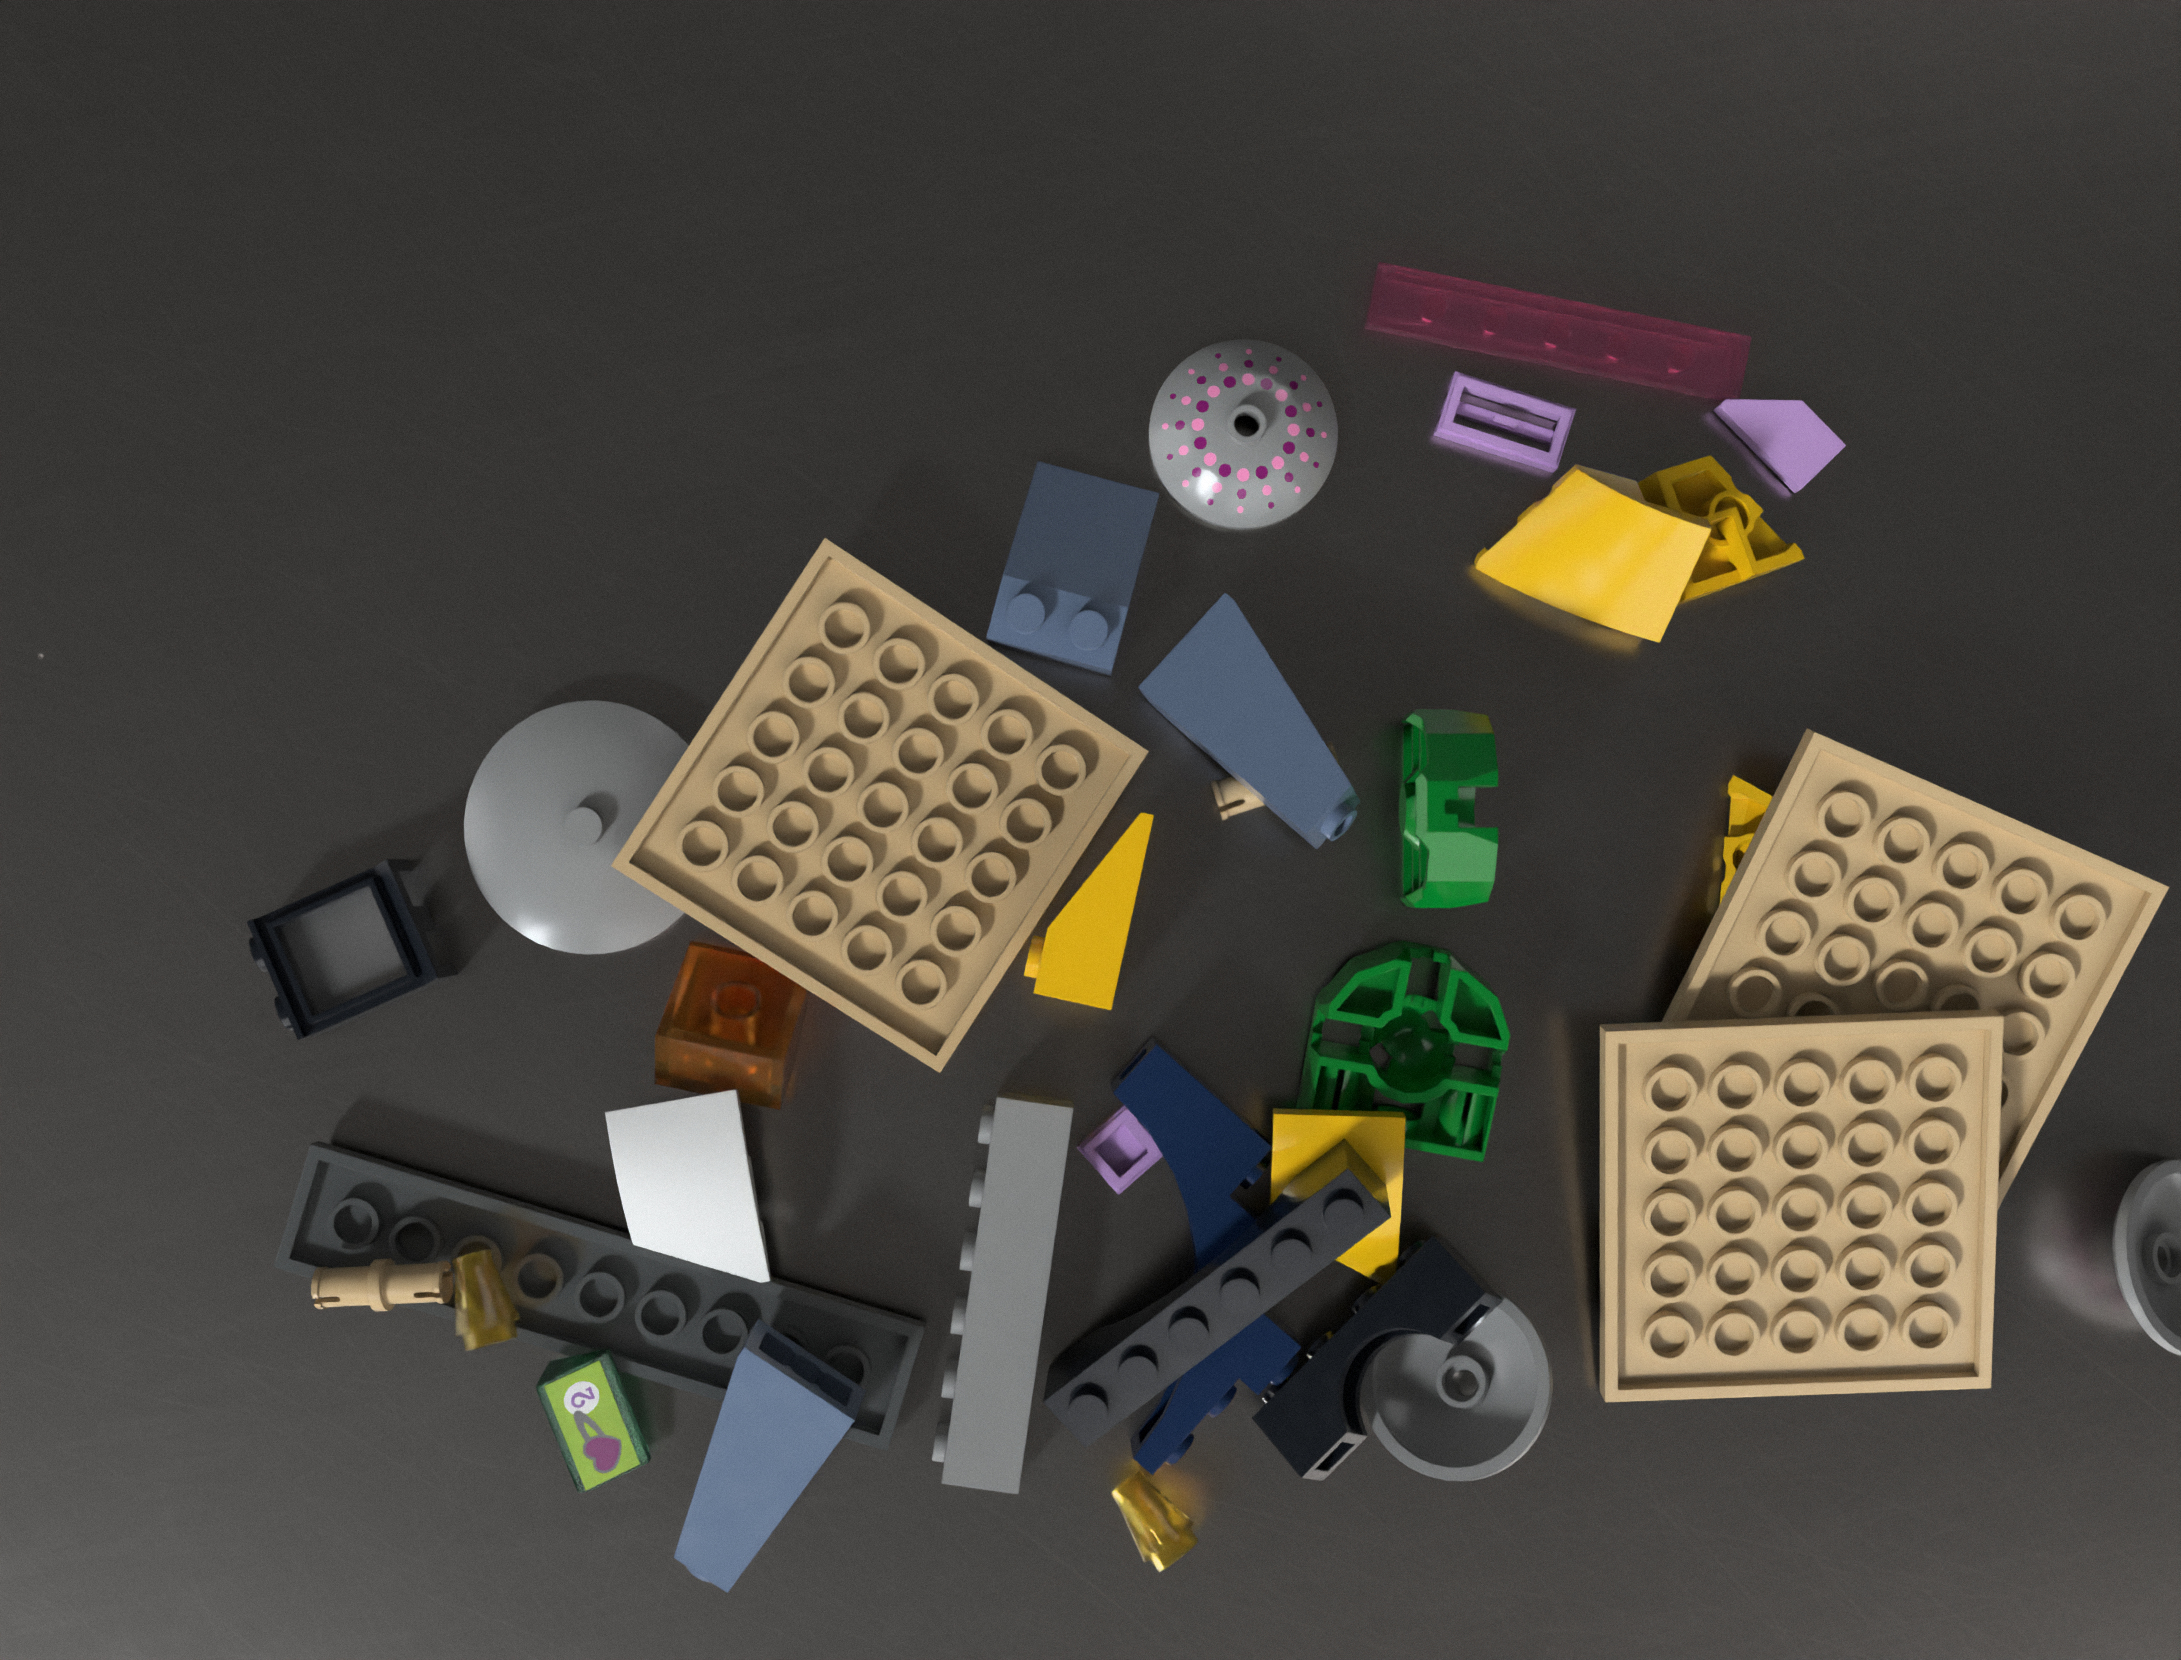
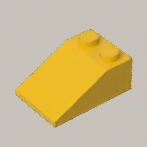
M1141 812L1047 928L1046 937L1035 935L1032 937L1024 976L1036 978L1034 994L1107 1010L1112 1009L1154 815Z

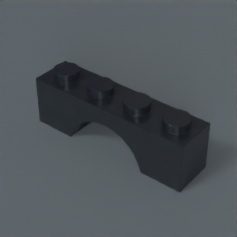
M1432 1236L1427 1242L1419 1240L1407 1248L1396 1263L1399 1270L1382 1287L1375 1285L1365 1291L1351 1308L1354 1315L1337 1332L1331 1330L1312 1344L1307 1352V1357L1310 1360L1293 1377L1289 1375L1278 1386L1273 1384L1263 1395L1262 1401L1265 1405L1252 1419L1301 1478L1324 1481L1368 1437L1360 1411V1390L1370 1363L1380 1351L1401 1338L1414 1335H1429L1458 1346L1503 1301L1451 1244Z

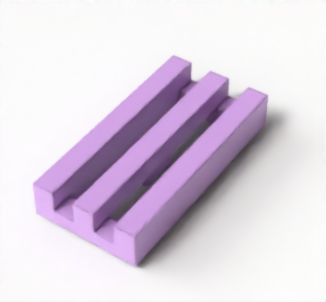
M1457 371L1453 373L1448 386L1447 396L1442 405L1441 416L1433 436L1551 473L1558 469L1576 411L1575 408ZM1462 392L1556 421L1555 431L1461 402ZM1454 417H1460L1549 445V451H1542L1453 423Z

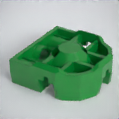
M1415 709L1407 713L1400 721L1402 722V785L1399 797V822L1402 834V897L1399 898L1402 900V906L1412 908H1456L1488 902L1495 881L1498 827H1475L1474 808L1476 788L1498 787L1495 735L1489 717L1484 714L1455 709Z
M1400 940L1392 942L1385 947L1352 957L1317 996L1295 1109L1403 1112L1406 1117L1404 1148L1483 1162L1501 1082L1500 1076L1503 1067L1501 1059L1502 1055L1508 1050L1511 1036L1496 993L1488 981L1447 948ZM1420 957L1431 958L1434 962L1441 963L1434 1000L1417 994H1406L1412 958L1420 959ZM1433 1010L1439 1022L1446 1029L1430 1028L1422 1014ZM1326 1018L1363 1025L1359 1047L1322 1041V1027ZM1381 1042L1385 1051L1390 1055L1384 1069L1373 1060L1369 1052L1371 1048ZM1459 1042L1488 1047L1485 1069L1454 1064L1456 1061V1057L1453 1055L1455 1045L1459 1046ZM1375 1089L1383 1096L1403 1104L1423 1103L1421 1114L1419 1115L1410 1109L1396 1105H1372Z

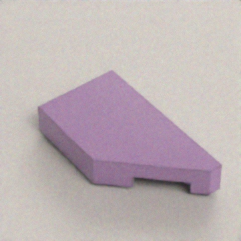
M1725 399L1713 410L1794 493L1801 490L1846 446L1802 400Z
M1124 1104L1076 1145L1077 1149L1118 1195L1163 1156L1148 1130Z

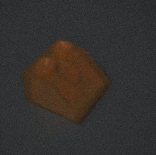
M690 941L655 1034L654 1084L704 1095L736 1089L739 1092L740 1102L781 1110L797 1057L810 991L748 952Z

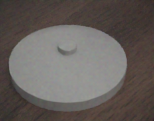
M599 700L574 701L546 708L524 719L504 734L489 751L475 774L469 790L464 816V841L469 865L479 889L496 913L519 933L541 945L568 953L586 955L624 951L643 945L666 933L687 915L685 912L611 867V865L690 743L666 722L647 712L628 705Z

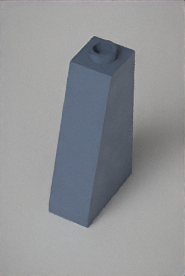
M1224 593L1138 688L1158 712L1315 849H1318L1327 838L1330 841H1334L1348 830L1357 816L1355 808L1361 801L1237 603L1227 593Z
M758 1319L737 1357L673 1558L684 1564L696 1578L705 1582H711L728 1593L856 1419L866 1390Z

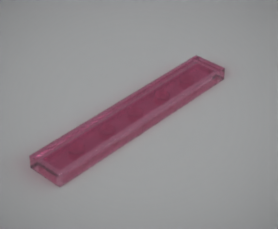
M1379 262L1376 267L1364 329L1720 401L1740 399L1752 338L1751 336Z

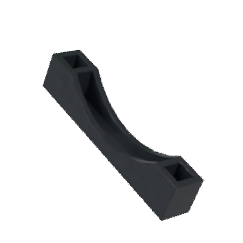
M1344 1138L1296 1175L1275 1201L1246 1231L1194 1276L1143 1310L1114 1324L1096 1329L1049 1365L1043 1403L1077 1440L1087 1448L1391 1218L1386 1185Z

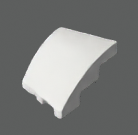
M734 1089L605 1112L617 1184L633 1245L760 1283L772 1281L763 1222L760 1221L751 1157L748 1156L739 1092Z

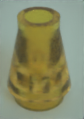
M491 1249L453 1259L452 1263L455 1272V1337L462 1336L465 1351L517 1338L515 1321L521 1318L496 1268Z
M1141 1470L1132 1474L1110 1492V1495L1121 1511L1143 1563L1150 1560L1158 1572L1165 1570L1199 1542V1539L1191 1530L1194 1522L1151 1484Z

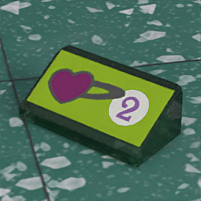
M609 1348L556 1359L548 1363L537 1382L536 1389L578 1493L594 1490L650 1462L652 1458Z

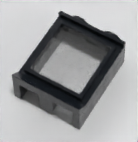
M386 859L373 868L259 918L247 921L253 936L249 939L251 955L257 966L263 972L269 973L278 993V996L274 999L277 1015L286 1029L294 1031L298 1040L322 1035L458 975L454 963L438 964L425 932L434 929L433 919L425 906H413L400 877L413 871L408 859Z

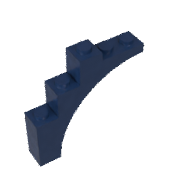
M1152 1037L1110 1085L1114 1095L1148 1130L1174 1173L1187 1209L1194 1254V1276L1221 1254L1259 1217L1233 1191L1239 1185L1244 1189H1248L1261 1177L1270 1163V1160L1265 1155L1272 1149V1146L1263 1134ZM1268 1310L1163 1390L1159 1401L1130 1439L1133 1459L1153 1476L1164 1462L1171 1466L1187 1452L1194 1440V1435L1191 1432L1207 1414L1214 1418L1229 1405L1237 1392V1387L1234 1384L1238 1379L1258 1396L1269 1383L1276 1386L1281 1384L1291 1374L1299 1360L1296 1353L1300 1350L1301 1345L1294 1331Z

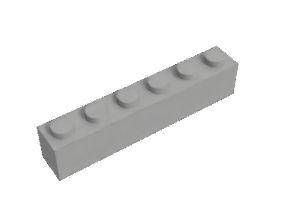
M999 1091L995 1106L983 1105L978 1143L990 1144L987 1168H974L969 1206L981 1208L977 1233L965 1231L960 1261V1270L972 1271L968 1296L956 1295L950 1332L951 1334L962 1335L959 1360L947 1358L941 1397L953 1399L950 1423L938 1422L932 1461L944 1463L941 1484L1019 1494L1074 1101Z

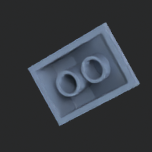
M1037 461L986 638L989 645L1111 677L1160 493Z

